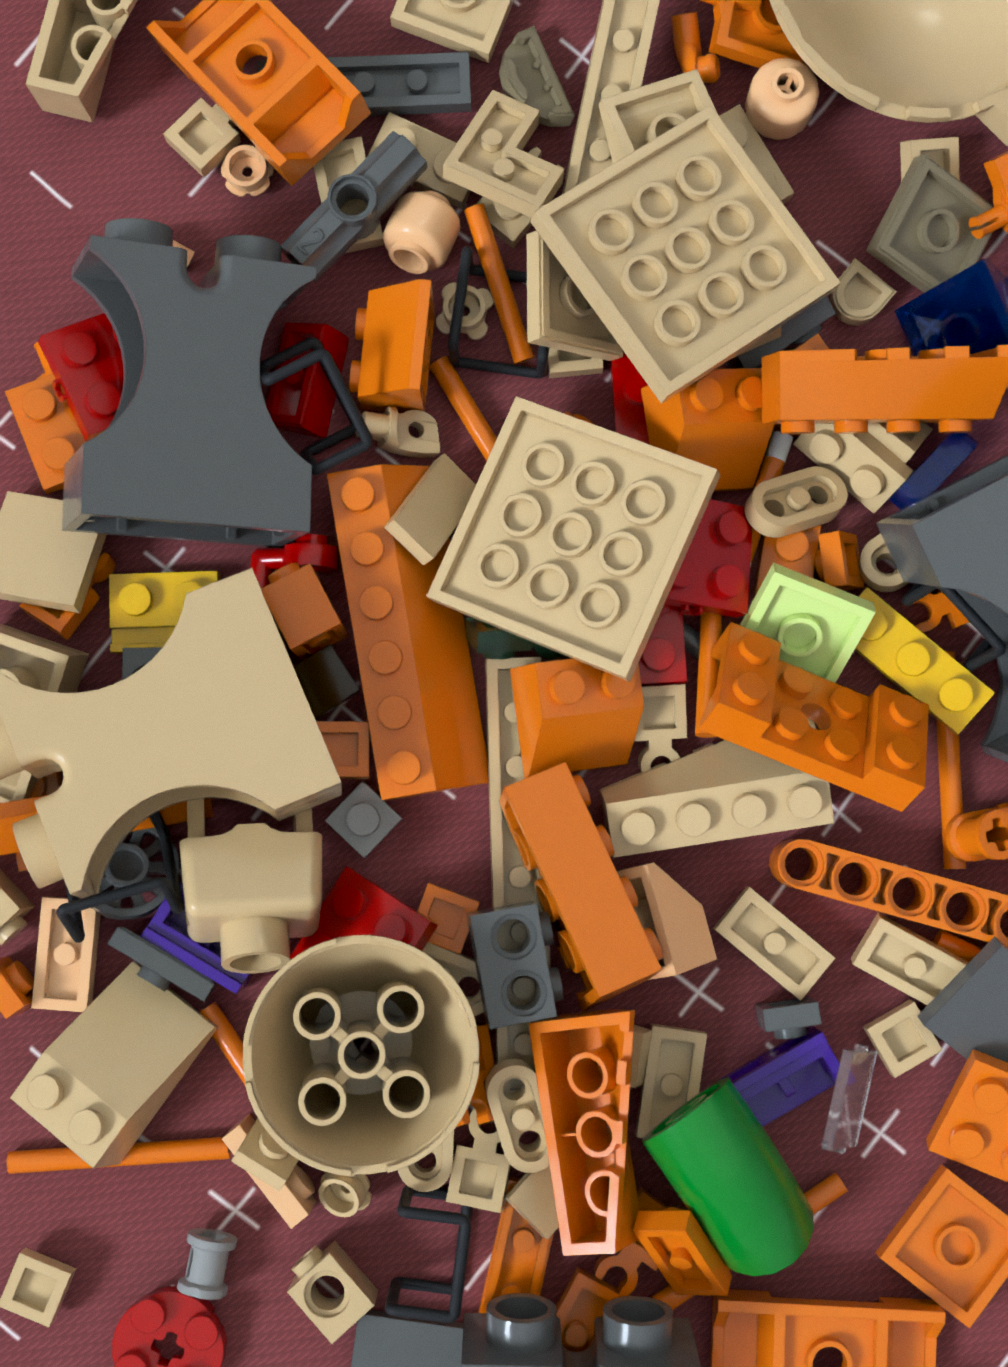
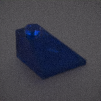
M989 258L982 259L895 310L914 356H918V352L922 350L944 349L945 346H969L970 355L996 348L997 345H1008V278Z

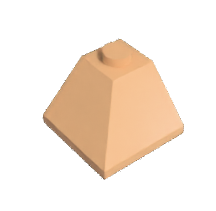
M654 862L617 870L619 877L625 875L630 880L636 892L638 907L634 908L643 929L649 927L654 932L662 949L663 958L658 960L662 970L651 979L676 976L717 960L701 903Z

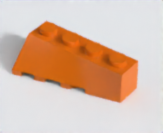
M997 345L996 348L970 355L969 346H945L944 349L922 350L918 352V356H911L910 347L869 350L865 352V356H857V349L778 351L761 357L762 424H781V434L815 433V424H834V434L868 433V424L886 423V433L889 434L921 432L920 423H938V433L972 432V422L994 419L1007 388L1008 345Z
M564 762L505 786L499 803L525 868L528 871L537 868L541 879L535 881L537 899L542 911L548 912L550 921L558 920L562 931L558 932L560 946L557 949L566 969L571 968L574 973H579L585 990L576 993L582 1012L651 979L659 973L662 968L658 960L663 958L661 946L654 932L649 927L643 929L634 910V908L638 907L636 892L625 875L619 877L610 857L614 856L615 852L611 838L603 825L595 826L587 809V806L591 805L590 795L581 776L578 774L572 776L567 763Z
M604 1009L557 1015V1017L528 1023L563 1256L615 1254L639 1240L633 1232L637 1213L640 1209L627 1131L635 1010Z

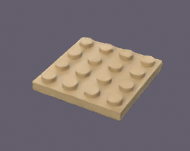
M711 105L535 210L530 220L531 224L661 404L834 292L841 284Z
M516 396L426 597L433 602L630 682L719 481L720 473L716 468Z

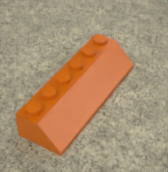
M380 464L327 473L380 796L383 801L488 783V757L463 613L433 602L426 597L448 549L450 537L435 558L422 565L384 528L430 466Z

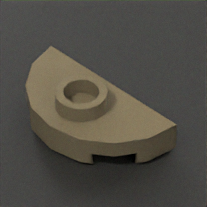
M535 26L518 32L502 56L499 77L504 94L540 110V124L549 127L570 126L575 114Z

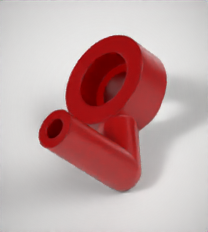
M305 534L295 539V543L284 545V548L256 549L251 555L250 568L253 569L260 588L270 584L267 577L272 574V569H280L295 562L298 563L300 568L310 563L315 573L335 572L338 570V547L328 545L327 536Z

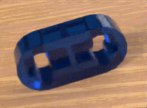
M950 433L910 474L889 500L899 510H902L932 494L979 443L968 433Z

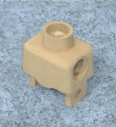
M204 799L187 801L188 838L182 839L179 842L188 935L192 940L199 943L220 942L221 966L230 972L256 974L281 969L291 960L289 938L311 936L319 927L322 903V834L313 832L312 808L293 815V832H281L270 828L265 823L237 824L232 830L224 834L205 836Z

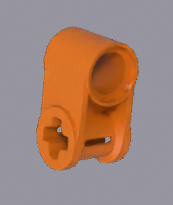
M1008 802L996 804L997 807L960 813L949 821L945 831V842L954 858L962 862L1008 859Z

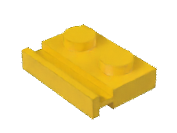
M218 571L109 574L110 628L112 629L110 652L113 654H123V648H163L178 623L186 593L221 580V574Z

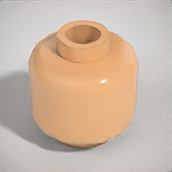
M787 57L773 59L761 66L752 78L745 102L746 115L755 130L762 136L774 140L789 139L802 132L811 120L817 106L820 94L817 78L804 63Z
M416 191L401 196L382 236L390 259L399 268L414 274H422L442 267L460 232V220L447 198L438 192Z

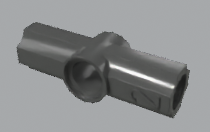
M392 131L351 174L342 175L332 183L327 199L281 245L282 253L292 264L317 267L316 279L313 281L316 283L357 240L367 238L374 233L379 225L380 217L428 168L427 161L403 134L399 135ZM359 199L368 204L365 211L358 215H347L341 211L343 205L349 200Z

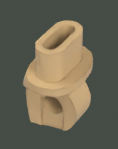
M388 406L382 414L367 411L361 414L372 435V439L377 441L380 449L398 455L417 458H435L440 453L437 422L430 414L424 411L410 410L398 413L396 407ZM412 426L418 430L419 438L410 435L409 427ZM356 430V438H360Z

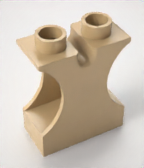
M252 568L186 593L178 623L163 648L140 670L113 685L77 693L49 692L23 685L0 672V780L23 770H26L37 779L60 771L63 772L64 776L62 785L57 791L34 801L38 814L15 822L12 825L22 859L31 878L39 889L64 879L70 895L83 899L99 894L106 867L114 852L127 835L154 813L184 801L205 798L238 801L256 807L268 813L276 820L281 821L342 795L340 777Z

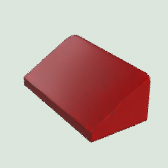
M285 323L279 352L307 338L314 337L321 341L325 350L329 351L340 373H342L349 343L346 335L328 324ZM311 348L277 365L274 371L313 352V349ZM317 362L271 385L266 407L277 429L325 438L328 433L336 395L320 363Z

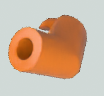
M697 11L672 15L674 49L682 72L686 73L697 69L703 83L712 84L717 82L720 77L719 58L713 53L705 56L702 55Z

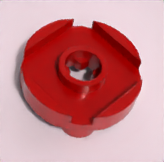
M166 1286L157 1289L133 1303L120 1319L112 1340L114 1367H222L227 1349V1336L224 1325L221 1328L220 1320L213 1312L215 1308L209 1300L184 1295L178 1291L177 1286ZM168 1332L178 1335L176 1344L184 1348L182 1356L174 1355L171 1360L162 1357L161 1350L155 1346V1340H164Z

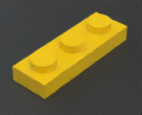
M867 587L859 597L873 602L876 613L856 646L855 651L907 695L929 704L928 712L957 736L995 692Z

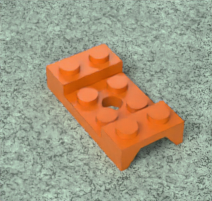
M202 0L180 21L153 20L146 27L160 49L253 142L260 154L291 186L371 114L361 92L270 0ZM258 55L267 57V63L260 72L252 75L243 73V67L250 58Z
M730 622L711 650L710 657L720 660L716 688L700 720L699 729L903 812L926 785L929 704L881 684L869 697L850 688L805 671L800 667L779 660L781 642ZM807 718L814 721L818 726L819 730L809 726V721Z
M729 1289L728 1296H713L710 1367H813L816 1353L825 1347H834L842 1352L843 1360L840 1367H936L937 1337L945 1325L946 1312L932 1299L879 1297L878 1303L771 1297L769 1291Z

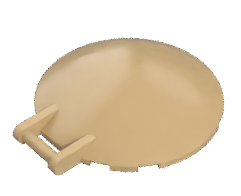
M769 0L780 27L801 59L817 76L847 99L871 111L905 121L924 123L948 122L975 115L1008 146V0Z

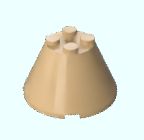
M352 935L338 937L319 943L296 955L264 987L253 1006L244 1033L243 1070L245 1087L253 1110L262 1126L285 1151L311 1167L336 1175L352 1177V1175L375 1174L386 1171L390 1173L414 1164L430 1154L445 1141L461 1121L474 1094L479 1074L477 1025L470 1004L460 986L428 954L402 941L382 936ZM325 1004L334 1013L333 1017L327 1022L319 1013ZM330 1037L332 1046L327 1054L318 1056L312 1053L309 1047L310 1040H323ZM358 1037L369 1038L375 1051L371 1055L361 1051L356 1058H353L348 1054L351 1049L350 1041ZM349 1077L361 1079L357 1087L347 1093L346 1081ZM327 1084L333 1086L337 1091L330 1088Z

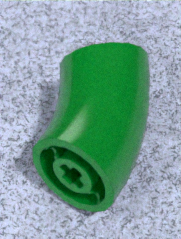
M729 1077L721 1079L694 1096L662 1120L642 1139L643 1145L687 1209L692 1212L724 1264L731 1270L753 1277L775 1274L792 1265L807 1249L814 1231L813 1210L775 1144Z

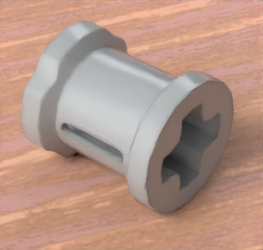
M208 1228L191 1229L188 1231L186 1239L191 1245L185 1276L178 1280L177 1289L184 1295L199 1299H222L227 1295L228 1285L224 1282L229 1252L235 1250L238 1239L236 1236L220 1230Z

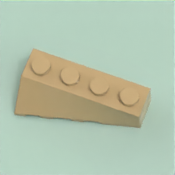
M48 0L26 81V86L42 111L94 123L116 38L138 0Z
M807 718L809 726L816 729L814 721ZM727 740L716 744L709 743L692 750V754L668 764L665 762L652 767L651 770L637 773L600 789L605 829L611 838L615 852L613 858L834 823L829 782Z

